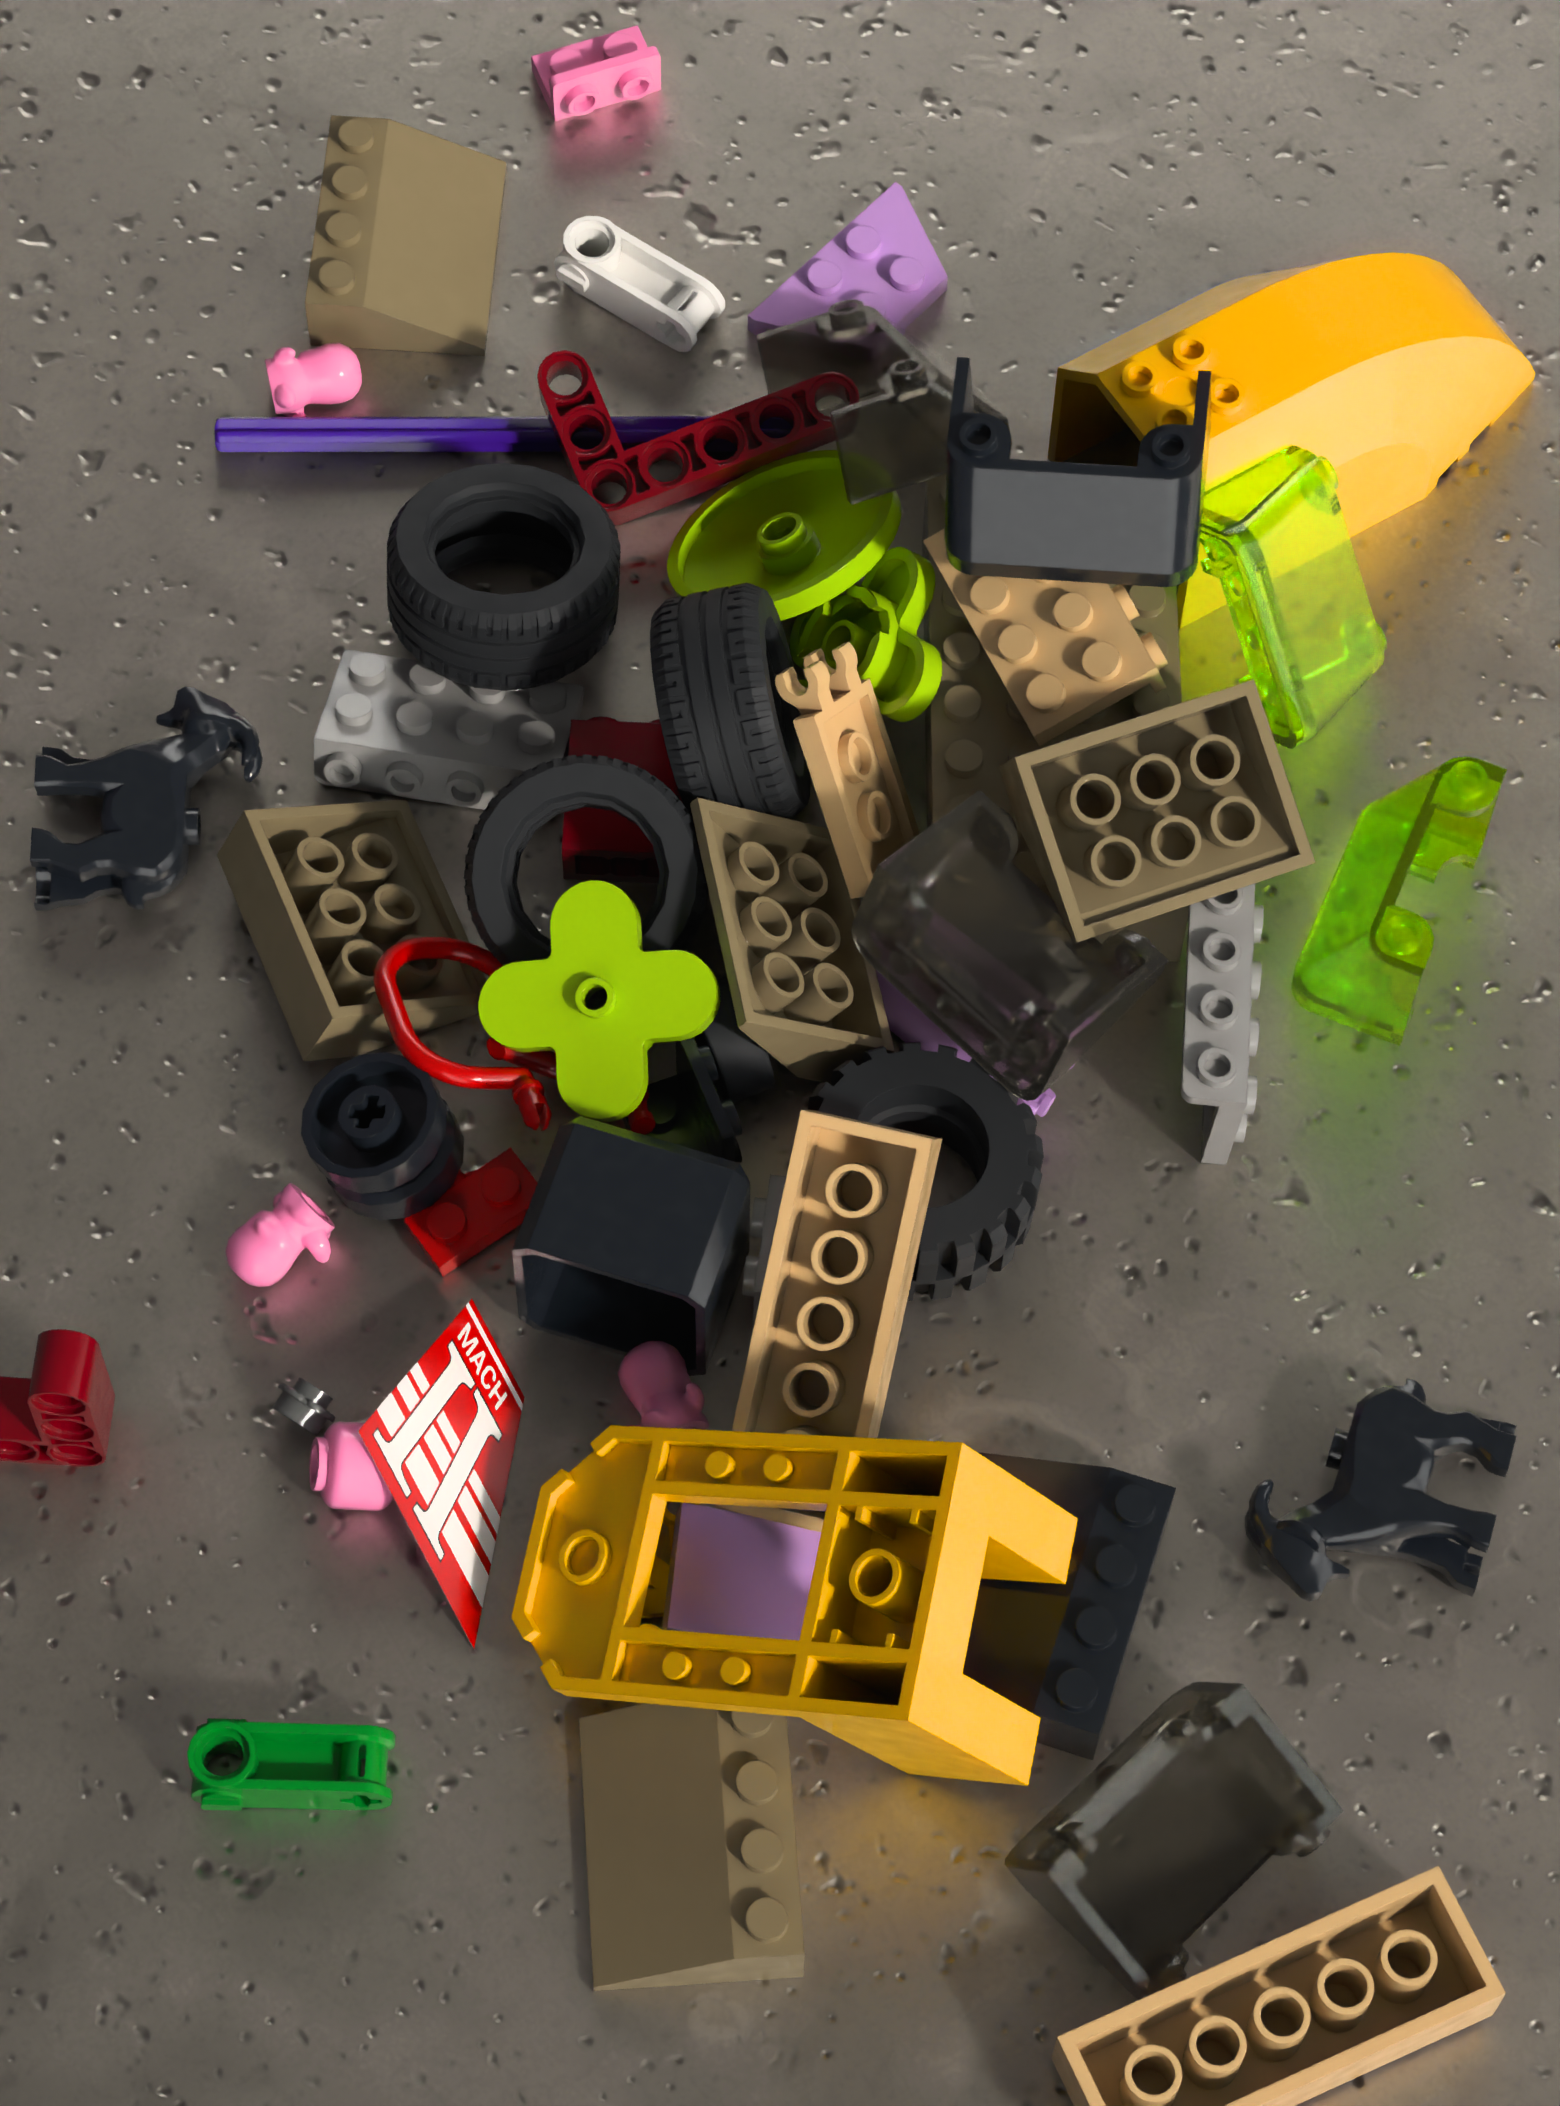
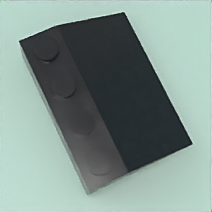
M979 1452V1454L1077 1517L1078 1521L1066 1584L981 1578L963 1674L1040 1717L1037 1743L1093 1760L1167 1525L1176 1488L1111 1467Z

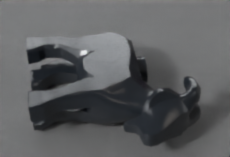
M185 686L177 691L174 707L170 711L156 717L158 725L179 729L182 731V734L133 744L104 757L92 760L74 758L62 749L42 747V755H36L34 785L37 796L90 795L103 798L101 811V834L82 843H63L47 830L32 828L30 862L32 867H36V898L34 902L36 911L83 905L99 896L111 894L122 895L130 907L140 910L144 909L146 901L170 893L187 874L189 845H200L201 813L200 808H190L191 789L205 772L224 760L231 750L242 753L241 765L245 766L244 779L246 782H252L260 773L263 760L259 747L260 741L255 727L227 703L211 697L196 688Z
M1407 1378L1404 1386H1386L1375 1389L1357 1403L1349 1431L1335 1429L1325 1465L1326 1467L1338 1470L1333 1489L1312 1504L1290 1511L1277 1519L1270 1514L1268 1508L1274 1483L1271 1479L1264 1480L1256 1486L1249 1500V1508L1245 1515L1246 1535L1270 1571L1286 1583L1300 1598L1309 1602L1318 1600L1330 1581L1347 1579L1350 1576V1570L1329 1559L1326 1551L1371 1554L1408 1560L1441 1572L1453 1587L1473 1597L1483 1557L1468 1553V1550L1471 1546L1476 1550L1487 1553L1497 1515L1444 1503L1428 1495L1427 1488L1435 1462L1454 1452H1463L1476 1457L1488 1472L1506 1477L1516 1440L1514 1435L1516 1426L1507 1422L1479 1418L1468 1410L1453 1413L1433 1410L1426 1405V1395L1423 1387L1413 1379Z

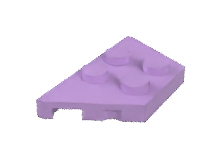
M897 182L893 183L748 315V330L755 335L764 337L767 329L798 335L799 345L821 350L833 348L839 350L843 355L869 361L879 354L947 291L948 276L903 187Z

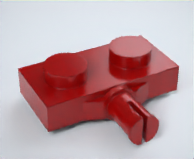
M510 1147L477 1170L464 1174L460 1169L452 1187L432 1206L403 1220L413 1238L441 1276L444 1277L523 1223L536 1189L537 1181Z

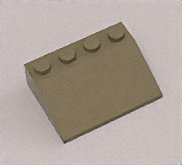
M331 115L305 297L310 345L321 346L326 343H341L349 348L485 356L507 172L506 162L391 119Z
M1254 679L1014 757L999 767L1019 829L1074 944L1316 863Z
M699 797L690 803L738 1028L798 1078L828 1082L830 1084L834 1069L847 1060H853L857 1066L862 1064L865 1051L884 1046L887 1054L895 1052L874 960L870 952L871 948L859 898H850L828 828Z
M406 799L244 810L217 854L304 1062L358 1056L395 1043L376 995L373 982L376 963L381 955L391 946L417 937H447L469 942ZM446 959L415 960L404 964L397 971L396 983L416 1035L479 1014V996L486 982L482 971L467 964Z
M643 1703L579 1718L593 1990L606 1991L804 1977L805 1949L787 1716Z

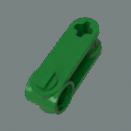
M208 1718L207 1723L197 1726L187 1751L192 1777L191 1798L201 1803L200 1808L202 1810L241 1811L242 1808L383 1809L391 1805L393 1792L390 1788L386 1787L388 1751L394 1749L396 1735L389 1729L371 1725L248 1722L246 1719ZM219 1754H235L242 1759L239 1768L229 1775H214L207 1770L209 1762ZM366 1759L365 1774L363 1777H360L361 1761Z

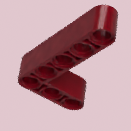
M567 350L553 352L545 357L539 366L537 374L542 406L574 483L583 488L606 510L615 526L734 481L740 476L775 460L805 453L841 439L851 432L856 424L858 415V388L852 379L846 375L832 371L819 374L624 451L591 369L583 357ZM565 374L572 375L581 382L578 390L570 395L556 394L549 387L553 379ZM832 395L842 399L848 408L841 415L830 417L819 412L815 406L821 398ZM779 417L788 421L793 429L785 437L775 439L765 435L760 426L769 418ZM585 428L596 429L604 437L600 445L588 450L578 448L572 443L571 439L576 432ZM715 439H726L735 445L737 451L729 459L716 460L708 456L704 449L708 443ZM668 460L676 463L682 472L673 481L661 482L654 479L650 475L649 470L658 461ZM606 482L618 483L626 491L624 497L613 504L601 503L595 498L593 493L599 485Z
M66 1329L43 1331L38 1335L32 1377L0 1376V1461L91 1467L105 1462L115 1393L99 1343L94 1338L81 1332Z

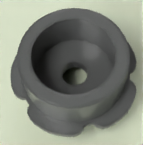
M300 1377L293 1388L285 1383L279 1384L278 1388L282 1390V1393L272 1408L316 1436L327 1420L332 1423L335 1421V1416L326 1410L333 1398Z

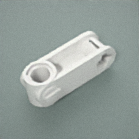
M600 216L577 218L567 226L563 234V250L554 261L557 278L563 281L574 293L584 296L678 352L690 351L697 342L696 334L709 319L719 317L726 307L725 300L720 291L706 278L617 227L608 219Z

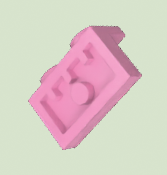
M638 25L531 56L532 72L554 121L575 115H586L595 109L626 100L640 99L649 93L661 90V56L655 46L647 47Z

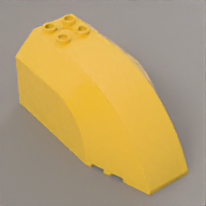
M1376 253L1249 275L1220 284L1058 367L1047 458L1049 461L1063 462L1128 427L1141 442L1148 432L1161 425H1193L1198 370L1211 371V431L1199 556L1195 572L1187 581L1180 584L1178 588V627L1181 629L1424 499L1435 488L1438 478L1454 461L1458 463L1469 451L1470 444L1486 426L1491 427L1534 380L1535 371L1528 359L1458 276L1441 262L1429 257L1411 253Z

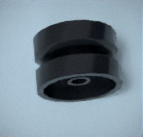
M389 1052L362 1054L335 1066L314 1086L303 1108L301 1136L308 1154L319 1171L326 1176L328 1184L338 1198L356 1214L377 1220L400 1219L414 1215L432 1206L452 1187L463 1164L464 1136L455 1115L447 1102L442 1099L430 1075L411 1064L404 1056Z

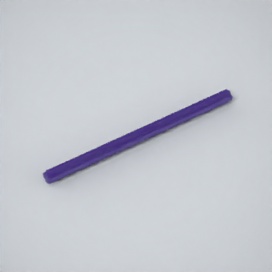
M547 416L219 417L216 419L214 427L215 445L220 452H561ZM610 416L624 451L712 417ZM779 417L769 418L760 426L765 435L775 439L785 437L793 429L788 421ZM585 428L576 432L571 441L578 448L588 450L600 445L604 437L596 429ZM715 439L708 443L704 450L705 452H736L737 448L729 440Z

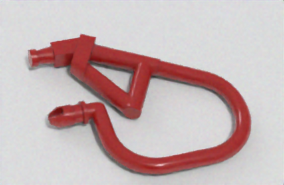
M447 937L411 938L387 949L376 963L373 982L391 1036L403 1056L411 1064L428 1073L434 1079L450 1085L469 1089L512 1090L513 1100L519 1105L518 1108L525 1125L535 1131L538 1130V1127L541 1131L546 1130L550 1123L552 1112L544 1096L545 1090L543 1085L534 1078L532 1072L557 1081L555 1052H517L502 1046L490 1037L487 1040V1050L492 1058L503 1060L519 1067H480L450 1061L430 1050L417 1037L396 983V974L400 967L408 962L420 959H446L461 962L482 971L489 977L503 965L500 964L489 950L467 941ZM646 1090L639 1106L627 1116L631 1131L643 1135L650 1133L656 1124L652 1113L648 1110L647 1100L650 1095L648 1090Z

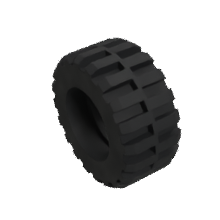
M920 1042L900 1043L899 1052L888 1054L884 1046L865 1051L863 1062L858 1066L853 1060L845 1061L832 1071L831 1084L828 1082L819 1083L809 1097L808 1110L941 1138L942 1143L957 1151L973 1170L977 1184L967 1194L949 1204L927 1208L907 1301H913L914 1292L929 1291L932 1301L949 1298L952 1295L953 1286L960 1283L964 1290L970 1291L986 1282L988 1268L993 1272L1001 1271L1013 1259L1015 1246L1024 1243L1031 1226L1042 1178L1041 1167L1044 1158L1042 1139L1035 1134L1037 1120L1032 1109L1025 1103L1017 1105L1019 1090L1007 1077L1002 1076L996 1081L990 1076L992 1065L977 1056H973L970 1062L957 1058V1048L939 1044L938 1052L921 1050Z

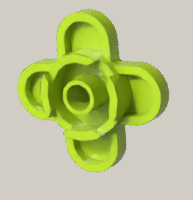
M891 548L886 551L877 564L866 574L861 586L852 585L846 590V595L842 596L839 594L828 602L798 615L790 636V653L795 664L804 669V657L812 651L822 648L827 664L831 668L836 669L832 650L843 643L850 642L857 654V671L860 680L870 678L881 714L898 722H907L918 717L934 699L942 677V660L939 651L935 646L917 636L918 627L931 603L935 590V571L931 562L907 548ZM807 679L798 680L802 686L808 688Z
M591 880L581 882L569 888L556 902L550 920L551 955L545 960L513 962L496 970L482 987L478 1001V1011L486 1032L502 1046L517 1052L555 1051L557 1085L566 1104L582 1117L599 1122H613L632 1113L645 1096L648 1087L647 1050L654 1043L683 1041L696 1037L705 1031L717 1015L720 1006V988L712 970L692 953L682 950L644 952L642 949L641 918L634 902L619 887L605 881ZM605 989L607 992L605 1005L597 1010L588 1009L587 1006L591 996L595 992Z

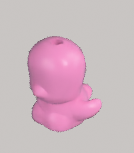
M326 343L303 351L299 354L298 358L294 357V349L282 347L275 352L273 358L265 359L275 413L283 414L285 417H307L304 406L309 404L332 405L349 401L359 392L362 384V373L357 355L349 347L341 343Z
M289 1183L284 1187L283 1191L275 1195L273 1200L274 1209L272 1211L261 1210L244 1225L237 1228L228 1239L226 1247L228 1264L235 1274L249 1285L268 1287L280 1281L290 1270L300 1253L306 1248L321 1263L327 1262L330 1258L331 1246L328 1239L335 1228L334 1223L305 1192L292 1183Z
M647 1341L634 1347L627 1353L620 1364L618 1376L626 1396L641 1415V1423L625 1426L706 1430L709 1427L708 1420L702 1413L705 1402L703 1392L697 1384L691 1382L685 1360L677 1348L664 1341Z

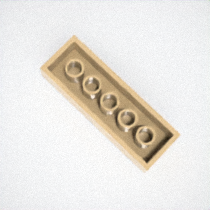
M814 1110L800 1111L731 1431L878 1438L942 1143L941 1138ZM715 1504V1508L817 1532H822L826 1512Z
M1437 1866L1064 2033L1056 2038L1051 2059L1074 2106H1296L1492 2016L1506 1992L1440 1867Z

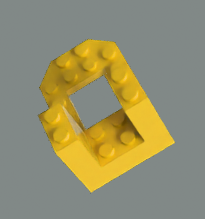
M610 1425L590 1443L594 1451L570 1472L561 1468L541 1486L511 1618L522 1638L531 1642L543 1663L540 1669L553 1690L570 1697L800 1717L910 1775L1028 1786L1041 1718L964 1675L963 1668L981 1578L1066 1584L1078 1518L964 1443ZM667 1502L826 1511L799 1640L639 1628Z

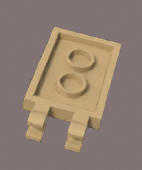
M846 642L832 650L836 669L831 668L827 664L822 648L816 649L804 657V674L808 681V688L799 683L794 667L786 668L777 674L775 685L782 699L795 706L801 713L799 717L793 720V724L850 898L854 899L873 895L924 856L926 851L870 678L860 680L857 671L858 659L856 651L850 642Z

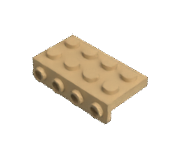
M944 529L923 540L1039 746L1150 684L1155 694L1167 688L1158 670L1169 664L1151 632L1139 637L1130 621L1140 615L1123 585L1118 584L1110 588L1105 583L968 575L955 569L949 562L945 549Z

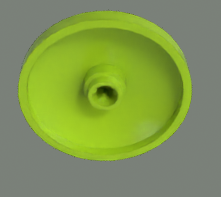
M818 450L775 460L730 482L696 509L681 527L672 543L667 560L668 578L677 597L751 583L765 589L769 593L781 621L798 616L828 602L864 577L883 557L893 542L900 525L902 512L899 495L886 469L873 458L857 452Z

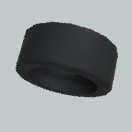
M724 976L717 979L720 988V1006L717 1015L710 1026L694 1037L697 1046L706 1043L713 1055L719 1079L714 1081V1084L723 1100L730 1098L735 1103L774 1087L775 1078L767 1051L738 1028L728 978Z

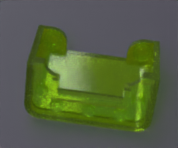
M1295 445L1285 448L1205 491L1200 542L1203 544L1208 557L1200 561L1203 572L1220 579L1249 670L1248 675L1238 679L1239 684L1254 679L1275 743L1289 749H1294L1312 739L1384 664V651L1387 649L1385 634L1374 620L1337 497L1336 489L1339 482L1335 469L1325 457H1317L1309 450Z
M1467 756L1452 758L1366 805L1357 820L1295 965L1291 989L1294 998L1301 1007L1316 1015L1401 1046L1413 1016V1007L1423 973L1432 953L1434 935L1432 928L1423 917L1396 906V900L1407 874L1434 883L1441 869L1451 863L1463 861V866L1474 869L1485 843L1507 769L1477 758Z

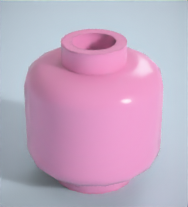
M335 1422L326 1430L324 1437H315L313 1440L309 1461L310 1488L312 1491H320L323 1501L330 1508L380 1511L390 1505L393 1500L386 1483L358 1433V1430L364 1423Z

